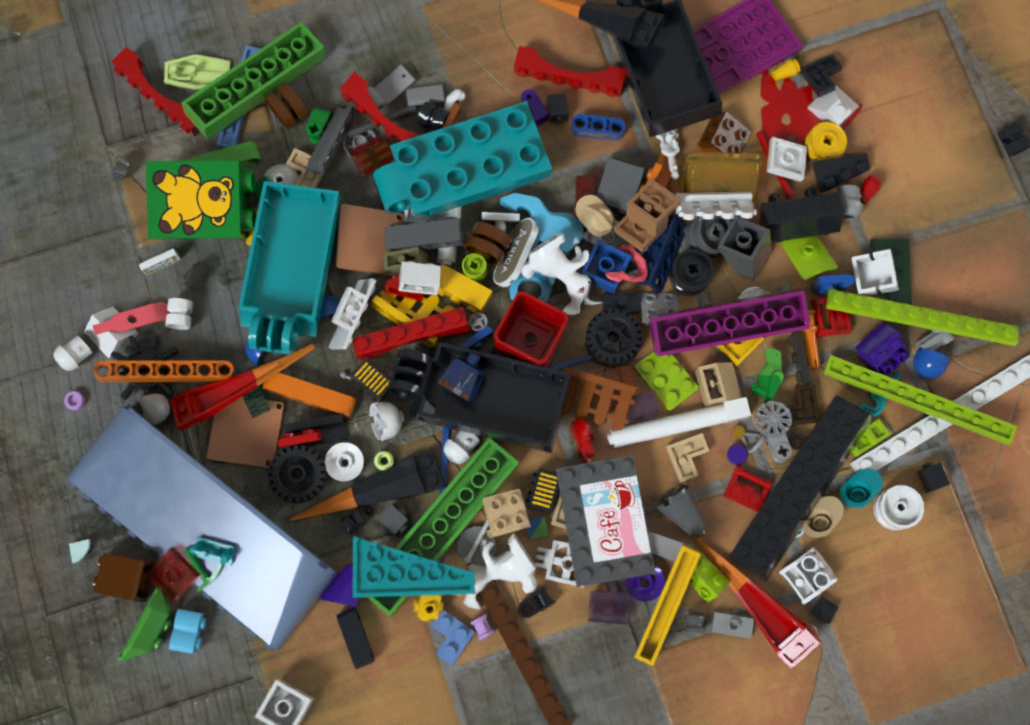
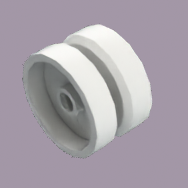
M897 485L882 491L876 497L873 511L876 520L884 528L903 530L915 526L922 519L924 502L920 494L913 488L906 485Z

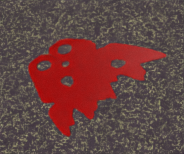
M768 70L762 73L761 97L769 103L761 109L762 132L768 143H770L772 137L790 142L789 136L794 135L795 140L791 142L804 146L805 138L813 127L823 123L808 109V106L813 102L812 88L808 85L805 88L801 87L798 89L795 82L791 81L790 77L784 78L781 90L779 91L775 85V80L772 76H769ZM858 104L859 108L840 126L843 131L857 116L862 108V104ZM785 113L790 116V124L788 125L781 123ZM806 154V163H807V162H809L811 159H810L809 156Z

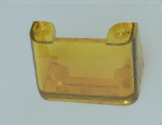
M688 153L682 164V193L751 191L752 209H756L758 207L761 156L752 153Z

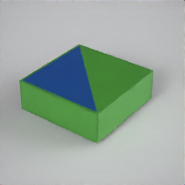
M545 516L529 519L530 527L527 528L529 540L549 536Z

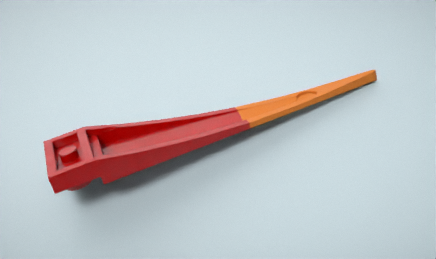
M311 344L294 352L292 355H287L253 370L228 379L189 389L170 400L177 429L182 432L196 423H203L316 347Z
M693 537L716 568L730 581L729 586L752 616L777 655L791 669L821 643V640L807 627V624L701 538Z

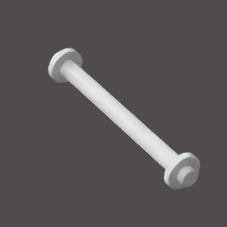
M486 520L467 557L463 558L464 563L467 565L469 563L472 564L470 560L489 527L488 520Z

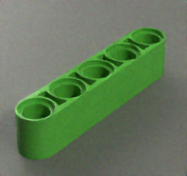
M249 141L180 161H241L246 163V167L258 164L261 159L256 143Z

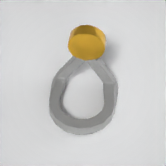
M735 426L732 429V435L735 438H741L747 454L756 451L766 437L762 433H745V429L742 426ZM744 436L760 438L752 448H749Z

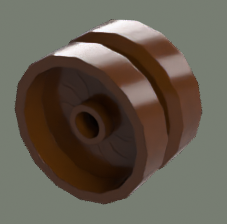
M283 82L277 87L278 95L271 91L263 98L279 122L287 130H290L296 125L294 116L302 121L309 116V112L297 93L286 82Z
M475 222L471 230L473 236L467 238L464 249L470 254H480L484 257L486 263L501 265L505 257L503 251L509 249L512 238L493 225Z

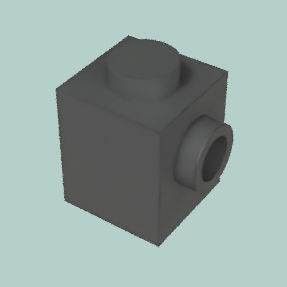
M392 504L377 518L394 535L398 533L402 535L409 527L407 525L409 520L406 518L408 514L401 507L397 510Z

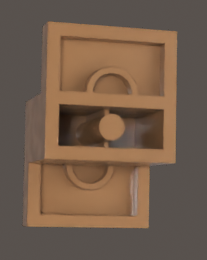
M651 179L627 202L626 216L614 227V232L643 252L667 229L668 216L681 204V199Z

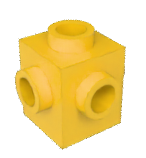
M441 595L418 596V599H414L413 611H416V615L420 620L431 622L432 619L438 620V614H441L443 610Z

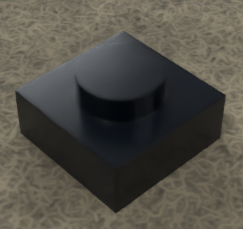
M820 596L810 614L826 624H830L839 607Z

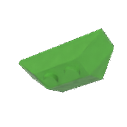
M163 586L156 587L117 660L128 661L154 652L155 649L157 650L161 646L163 641L161 637L165 631L167 632L173 623L171 620L173 617L167 590Z

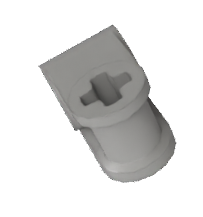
M773 428L770 429L771 434L774 433ZM786 433L776 438L765 437L764 441L775 462L783 463L790 458L792 448ZM778 451H784L785 455L783 456L782 454H778Z

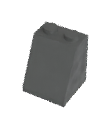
M609 156L596 196L608 208L613 206L616 207L617 212L626 214L627 202L638 192L645 166Z
M735 216L720 241L718 250L737 275L755 282L772 249L770 229Z

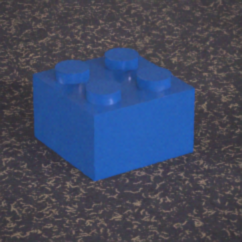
M597 240L581 274L587 275L592 285L614 294L620 282L609 279L605 274L607 272L620 271L625 273L632 256Z

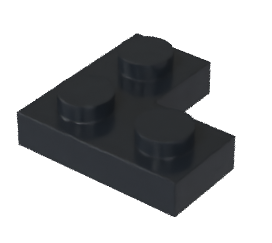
M833 54L800 68V74L818 97L835 91L836 85L829 76L842 71V65Z

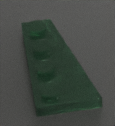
M871 239L870 244L874 252L890 249L893 255L899 290L885 293L887 300L912 305L909 239Z

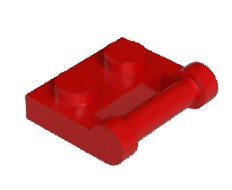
M827 298L811 300L812 307H814L816 312L817 338L852 333L849 313L827 309L830 329H825L822 305H826Z
M310 429L302 431V434L298 435L294 433L283 434L281 439H278L279 447L319 441L322 440L321 429Z
M737 464L722 497L758 513L772 486L773 480L761 478L742 469V466ZM738 476L763 486L762 490L758 491L737 481Z

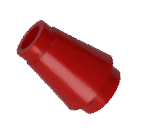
M869 175L867 179H864L860 190L862 196L860 202L867 205L881 189L880 185L882 182L878 178Z

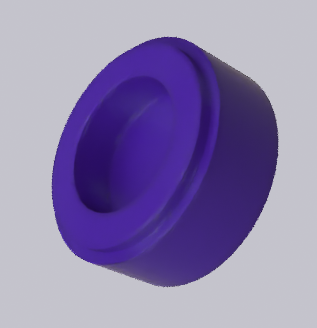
M733 445L727 451V458L734 465L742 464L747 458V451L741 445Z

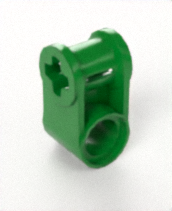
M317 106L313 107L306 126V133L311 143L318 144L334 114L333 111Z

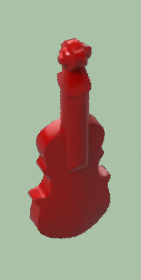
M586 419L574 420L571 422L570 429L573 438L577 442L579 456L583 459V463H590V458L595 454L593 443L591 442L594 441L595 437L590 431V426Z

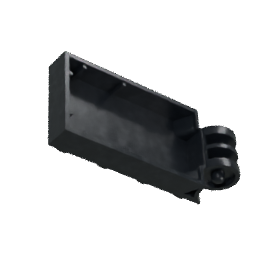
M617 0V5L645 8L647 11L664 14L666 18L650 50L634 47L612 35L649 137L722 115L721 98L682 1L673 0L663 4V0Z
M439 342L438 346L430 347L428 355L411 349H400L387 385V390L398 397L413 401L408 417L410 419L552 453L572 377L569 372ZM470 352L481 356L477 367L484 371L475 401H467L438 384L439 379L454 359L463 358L466 360Z

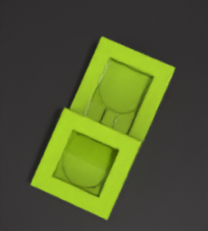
M880 419L871 423L852 450L855 457L891 435Z

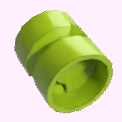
M476 253L467 255L462 261L463 275L477 283L484 281L487 276V264L484 257Z

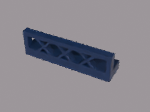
M668 216L667 229L648 247L644 257L648 275L645 281L637 282L641 285L650 286L658 293H661L684 236V228L687 226L678 216ZM659 276L658 284H656L655 282L657 280V277Z

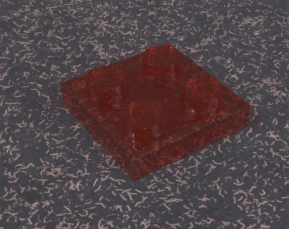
M171 547L146 576L173 603H176L200 577V574L174 547Z

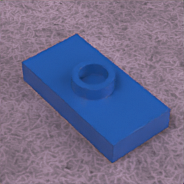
M487 326L458 346L477 350L484 345V341L493 336V331L490 326Z

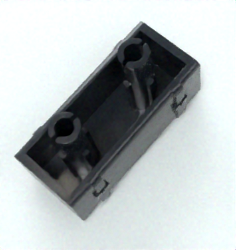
M810 187L804 191L806 197L782 201L778 193H772L768 196L769 203L761 204L759 225L770 229L771 243L840 232L844 210L837 193L817 195L816 189Z

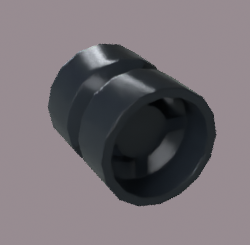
M426 101L419 112L417 124L425 127L431 125L432 130H439L442 128L450 111L441 107L437 109L434 104Z
M1020 122L1011 124L997 133L1000 141L1006 144L1005 150L1009 157L1015 156L1030 147V139L1027 135H1023L1025 130Z

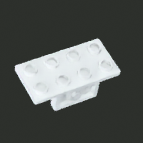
M375 279L358 280L355 289L346 287L331 321L338 325L330 342V349H346L351 345L354 330L359 327V319L367 309L369 296L375 291Z

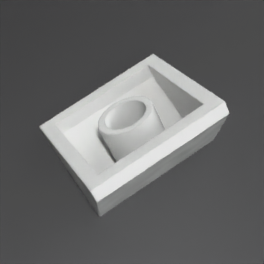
M113 306L92 314L84 331L109 359L112 358L110 355L112 351L119 352L129 343V336L133 335L135 337L138 334L135 329H131L125 332L108 331L95 335L92 325L109 321L115 314L119 313Z

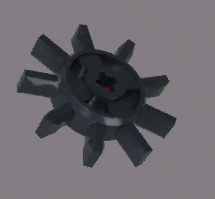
M158 334L152 336L149 348H139L138 341L131 335L129 336V343L133 348V352L127 357L114 351L110 355L116 361H167L176 356L179 351L175 346L163 354L156 350L159 344ZM123 368V371L118 373L124 376L129 373V370ZM141 368L139 370V374L141 375H147L150 372L149 370H146V372L144 373L142 369L145 368ZM161 368L159 373L167 375L170 373V370L168 368ZM180 369V374L184 375V371ZM128 382L129 385L120 397L126 401L135 389L144 391L143 397L150 395L151 391L157 388H161L169 397H172L174 394L171 388L164 382Z

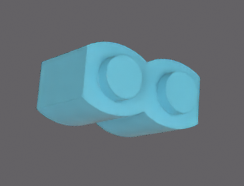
M184 609L177 610L169 650L195 654L197 650H200L202 644L200 632L205 629L207 621L204 618V613Z

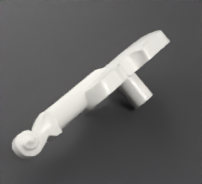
M677 129L656 136L661 141V152L667 156L671 172L670 176L674 180H677L679 177L675 156L679 152L678 142L675 140L679 136Z

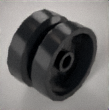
M698 249L685 250L673 262L669 272L670 283L678 293L685 296L700 294L707 288L713 277L714 265L711 258L705 252Z

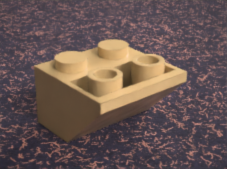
M732 362L713 363L696 369L695 374L704 408L742 398Z

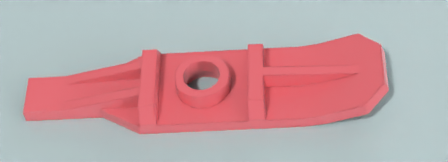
M158 302L117 313L109 321L92 325L95 335L108 331L125 332L155 322L165 321L166 315L170 312L167 310V304ZM131 317L135 318V319H136V322H135V323H130V322L128 321L129 318H131Z

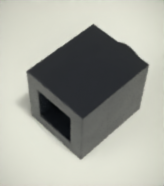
M566 93L547 95L550 123L562 124L568 121L569 111Z
M933 461L922 465V470L917 471L926 493L950 485L941 462L935 465Z

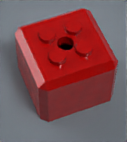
M524 291L516 293L494 333L496 353L506 358L548 367L567 332L569 321L567 313ZM533 335L536 341L534 343H527L525 337Z

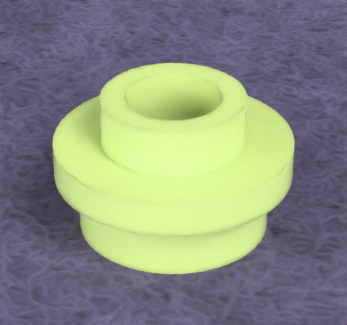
M381 451L375 456L374 463L379 470L384 471L393 466L394 458L391 453ZM387 458V464H381V459Z

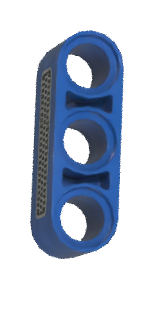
M577 114L573 117L571 131L574 135L580 137L618 141L622 139L626 126L625 122L619 118ZM582 123L584 127H577L576 124ZM600 125L602 129L597 130L594 126ZM618 127L621 131L615 132L612 128Z

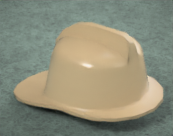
M585 195L579 199L575 210L581 223L595 236L600 237L608 234L614 225V216L610 209L601 199L594 195Z
M834 496L822 497L803 525V531L815 538L829 535L843 517L844 507L842 502Z

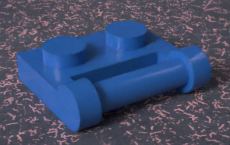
M851 274L819 276L811 285V292H818V295H825L832 289L845 292L846 287L854 284L855 278Z

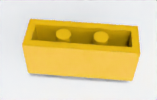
M442 264L440 268V287L437 294L441 296L445 294L450 297L453 303L457 305L461 303L467 306L466 309L473 314L477 312L483 313L493 296L492 290Z

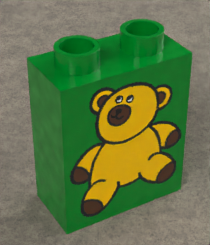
M146 161L148 239H247L248 231H254L256 222L255 209L247 208V193L255 192L256 180L254 170H246V163L241 161Z

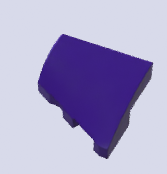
M346 564L321 596V600L358 607L359 598H353V565Z

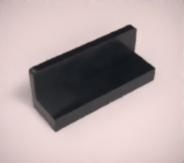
M342 414L284 425L285 433H294L295 435L302 434V431L321 429L322 440L296 445L310 447L348 438L345 419Z

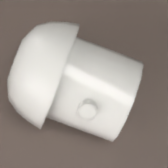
M77 335L64 346L58 345L53 355L55 361L62 369L73 371L79 368L78 364L91 355L92 351Z
M459 431L452 440L447 439L444 445V453L452 462L463 464L470 459L469 454L478 445L480 440L475 434Z

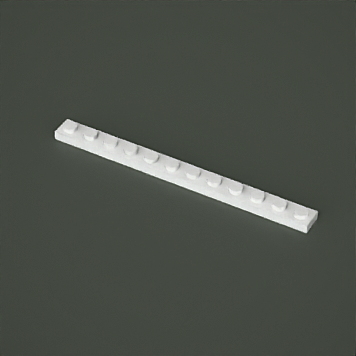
M1030 354L953 400V402L977 410L1030 377ZM929 415L850 464L856 473L863 469L877 471L951 426L952 423Z

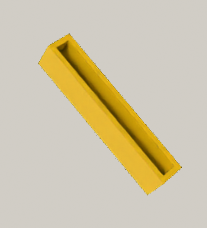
M682 544L634 658L651 666L654 665L701 555L700 551Z

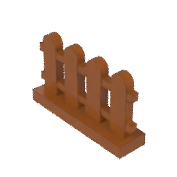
M564 366L563 371L571 373L572 382L563 414H569L571 409L575 408L577 409L576 415L579 419H587L589 413L595 414L594 421L598 425H604L607 418L613 420L612 427L615 430L620 431L624 429L625 424L629 425L630 420L627 417L630 406L635 405L636 402L632 399L634 395H640L641 388ZM580 379L586 380L584 385L579 384ZM598 384L603 385L602 390L597 389ZM577 389L583 390L579 404L573 403ZM615 390L621 391L620 396L615 395ZM595 394L601 395L597 410L591 408ZM613 399L618 400L615 415L609 414Z

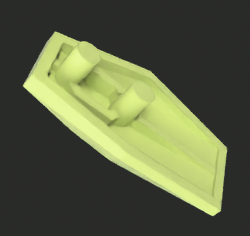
M197 54L165 62L164 82L168 85L199 90L229 71L230 61Z

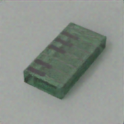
M259 386L242 396L252 418L271 410Z

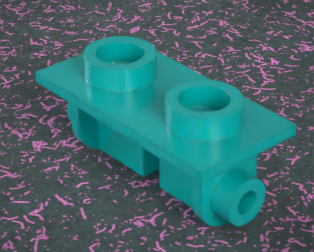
M197 537L196 544L190 547V553L199 558L232 566L235 546Z

